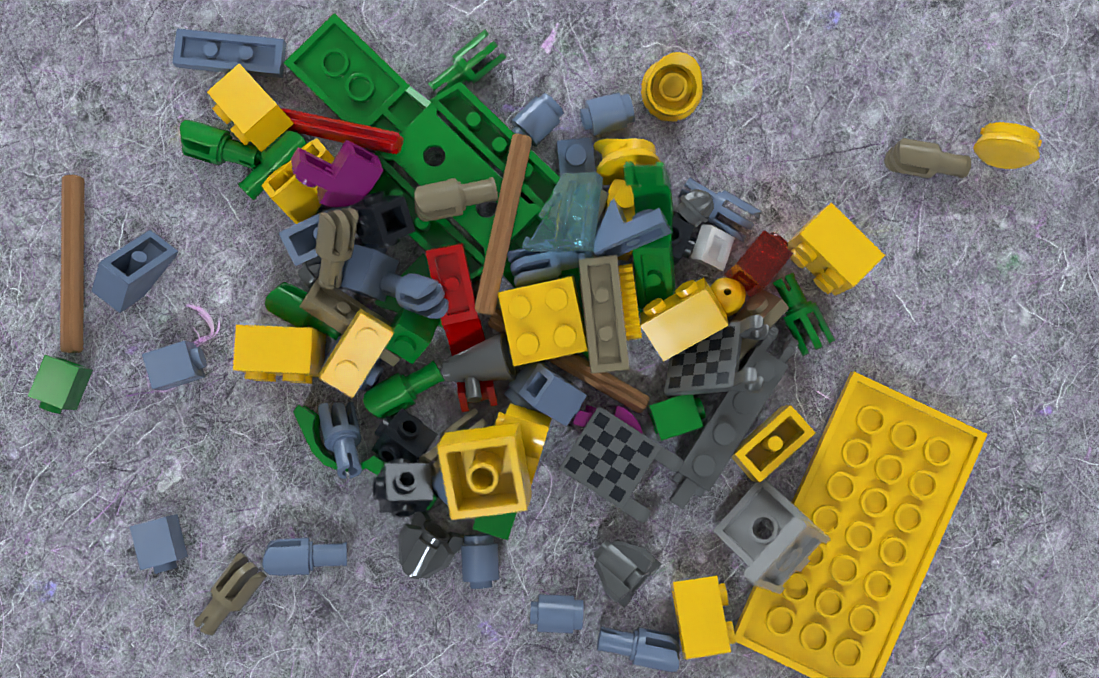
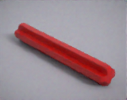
M282 108L283 112L294 123L287 131L342 143L348 140L360 147L391 154L399 153L404 143L403 137L398 132Z

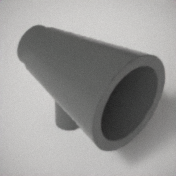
M501 332L443 361L442 372L447 382H465L467 402L474 403L482 400L480 381L516 380L517 366H513L507 335L505 332Z

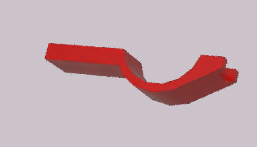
M463 242L425 251L431 279L439 281L438 284H441L445 293L443 298L448 300V311L440 318L452 356L486 340L479 313L475 311L476 300ZM480 381L481 401L489 399L491 407L497 406L498 400L494 381ZM457 382L462 413L468 412L470 402H467L465 382Z

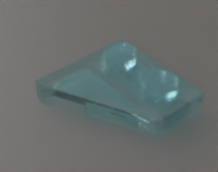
M597 172L562 174L553 190L552 198L545 203L538 215L542 218L540 225L532 238L526 236L522 248L529 252L594 251L603 177Z

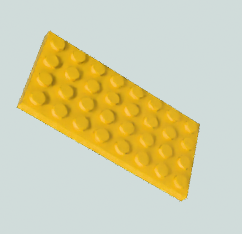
M855 371L850 372L791 502L827 534L830 540L826 544L821 542L808 557L810 562L801 572L796 570L782 585L785 589L781 594L756 585L753 586L734 628L736 642L810 678H881L988 434Z

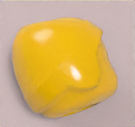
M723 277L714 281L710 286L725 310L727 317L736 314L743 306L746 293L739 281Z

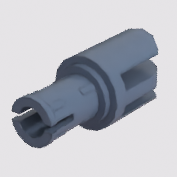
M690 177L684 186L691 190L706 191L713 199L714 209L709 216L708 222L744 243L747 236L718 219L719 215L722 214L751 230L754 226L752 221L725 205L730 201L758 218L762 211L726 190L715 193ZM682 189L679 194V198L683 194L686 195L687 193H689V191H687L686 189Z
M586 242L581 245L557 249L556 246L548 243L508 251L507 257L509 263H512L510 268L512 275L515 276V287L557 280L559 275H561V271L579 268V259L593 258L592 252L587 251L590 250L589 243Z
M387 273L380 282L381 290H385L383 294L396 298L400 307L428 318H440L448 311V300L443 298L445 293L437 280L416 273H409L403 277L395 273Z
M343 402L333 403L331 414L328 403L319 404L318 414L324 444L328 450L334 452L338 476L346 479L345 469L348 468L349 478L357 477L362 472L356 449L361 442V432L354 402H348L346 410Z
M309 537L273 540L266 547L262 562L263 569L268 575L287 576L310 575V571H313L314 567L347 566V542L314 545Z
M603 626L600 627L597 651L629 656V660H632V665L667 672H676L679 669L678 635L638 627L633 633Z

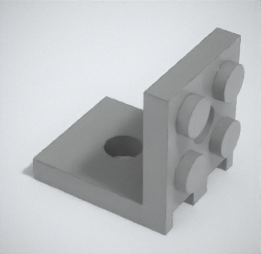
M766 479L760 483L756 482L713 530L749 566L742 573L749 581L756 586L778 594L783 592L785 588L782 585L796 570L801 572L810 562L808 557L820 543L826 544L830 540L827 534ZM769 519L774 524V532L770 538L761 540L757 535V526L761 521Z

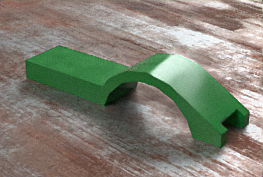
M625 162L624 165L625 183L632 188L635 214L647 209L654 211L660 208L672 233L633 250L638 306L641 309L657 298L667 299L674 295L676 290L672 250L673 198L664 162H656V165H634V162Z
M298 404L293 413L311 452L325 466L337 470L335 457L329 454L321 440L319 414L306 405L301 406ZM374 455L365 462L360 463L362 471L368 469L377 476L384 464H386L379 455ZM434 492L433 501L427 508L428 511L432 509L434 504L439 499V497Z

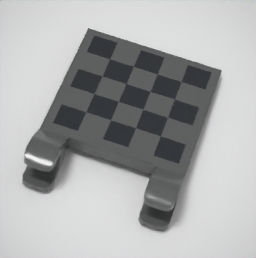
M752 315L742 321L728 323L729 326L669 359L664 394L668 397L726 391L760 393L763 390L764 379L758 377L757 370L745 368L738 371L742 338L765 340L768 338L770 327L768 324H764V318L760 315Z
M598 406L560 465L559 470L639 522L645 523L649 519L651 511L630 498L653 460L674 472L679 471L683 465V460Z

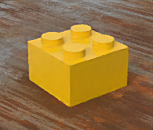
M832 202L817 213L784 245L789 250V258L798 267H806L815 276L813 279L815 284L827 294L832 293L834 296L855 287L886 256Z
M574 276L498 292L513 366L588 351L586 331Z
M236 324L233 370L244 372V379L253 381L276 382V375L282 376V381L313 384V377L320 376V370L325 361L326 335L313 328Z
M520 423L445 432L437 449L451 520L528 510L532 490Z

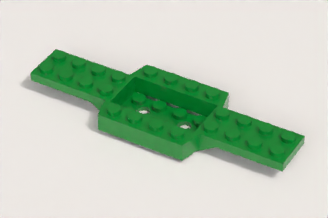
M334 13L284 62L285 66L340 120L398 132L403 137L404 143L401 146V151L397 154L371 149L379 157L383 172L369 194L384 191L385 195L405 197L415 228V232L408 234V236L424 251L463 242L473 284L481 279L495 214L491 217H482L477 213L476 205L466 206L463 215L452 216L484 248L483 256L445 218L430 221L420 220L415 213L414 192L416 189L389 162L394 160L419 186L446 181L452 178L460 181L461 184H466L493 177L499 199L502 178L514 133L461 82H458L430 100L426 99L402 79ZM431 147H439L445 152V160L439 166H429L424 161V154ZM531 149L508 251L548 243L556 246L557 249L575 246L553 221L545 217L560 177ZM507 257L503 278L515 289V276L512 275L510 268L512 263H509ZM579 268L561 271L558 279L574 276L585 326ZM638 306V311L640 315V313H642L643 310ZM588 351L580 352L589 361Z

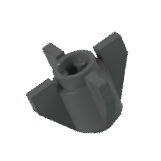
M426 510L425 512H416L411 524H405L398 535L399 562L403 572L413 579H427L447 568L454 558V554L464 544V534L448 533L441 526L432 523Z
M619 539L612 543L609 540L605 541L594 554V557L597 559L594 568L597 569L605 593L623 607L629 604L635 591L645 582L647 577L651 576L662 565L645 548L621 542Z

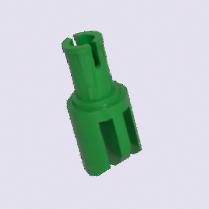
M486 29L452 55L454 59L451 60L453 64L434 80L428 82L433 91L443 83H447L436 95L458 82L464 84L467 81L468 83L472 82L475 84L507 58L502 52L496 58L489 61L476 74L471 68L498 47L497 43L492 41L469 61L466 62L463 59V55L474 49L489 35Z
M184 120L181 122L179 129L183 155L218 166L228 161L254 170L260 164L259 159L261 156L259 154L261 151L256 146L248 144L245 146L243 143L233 140L229 131L194 120Z
M284 132L259 154L261 156L259 159L261 163L242 182H239L238 186L255 201L257 196L264 191L262 187L264 181L279 167L290 162L297 148H302L307 144L306 140L296 132Z
M794 272L784 277L790 291L787 290L782 278L772 283L780 297L789 307L788 312L785 313L786 317L783 319L792 337L798 341L797 347L802 357L808 355L809 351L793 322L796 319L800 320L815 350L822 348V344L807 316L811 312L827 342L830 344L836 341L817 303H812L811 300L807 301L795 278Z
M283 282L266 297L265 306L267 311L295 327L307 328L310 326L333 338L335 341L341 336L340 332L299 307L307 295L306 291Z
M433 360L431 363L407 376L401 375L398 372L373 386L364 394V406L376 418L384 420L387 416L391 418L398 414L402 408L405 410L415 405V400L418 399L416 395L445 381Z

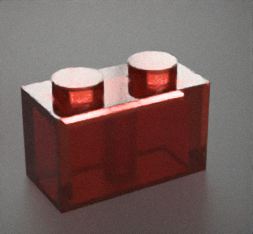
M763 230L750 242L724 275L739 281L743 285L745 292L752 297L766 288L794 253L787 249L789 246L788 242L775 232L769 234L766 230Z

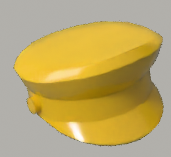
M674 52L664 56L651 65L643 76L641 85L643 104L650 114L662 121L675 122L687 118L695 111L701 101L703 94L701 68L697 61L687 53Z
M995 122L981 127L980 134L982 136L973 146L975 154L986 164L996 168L1016 169L1028 166L1039 160V147L1042 140H1039L1040 134L1030 127L1015 123Z
M601 139L593 145L594 149L602 155V161L595 172L596 179L602 185H611L614 179L625 180V162H634V165H656V162H661L660 158L656 155L655 145L644 139Z

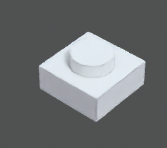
M702 224L691 259L713 270L724 272L735 238L713 225Z

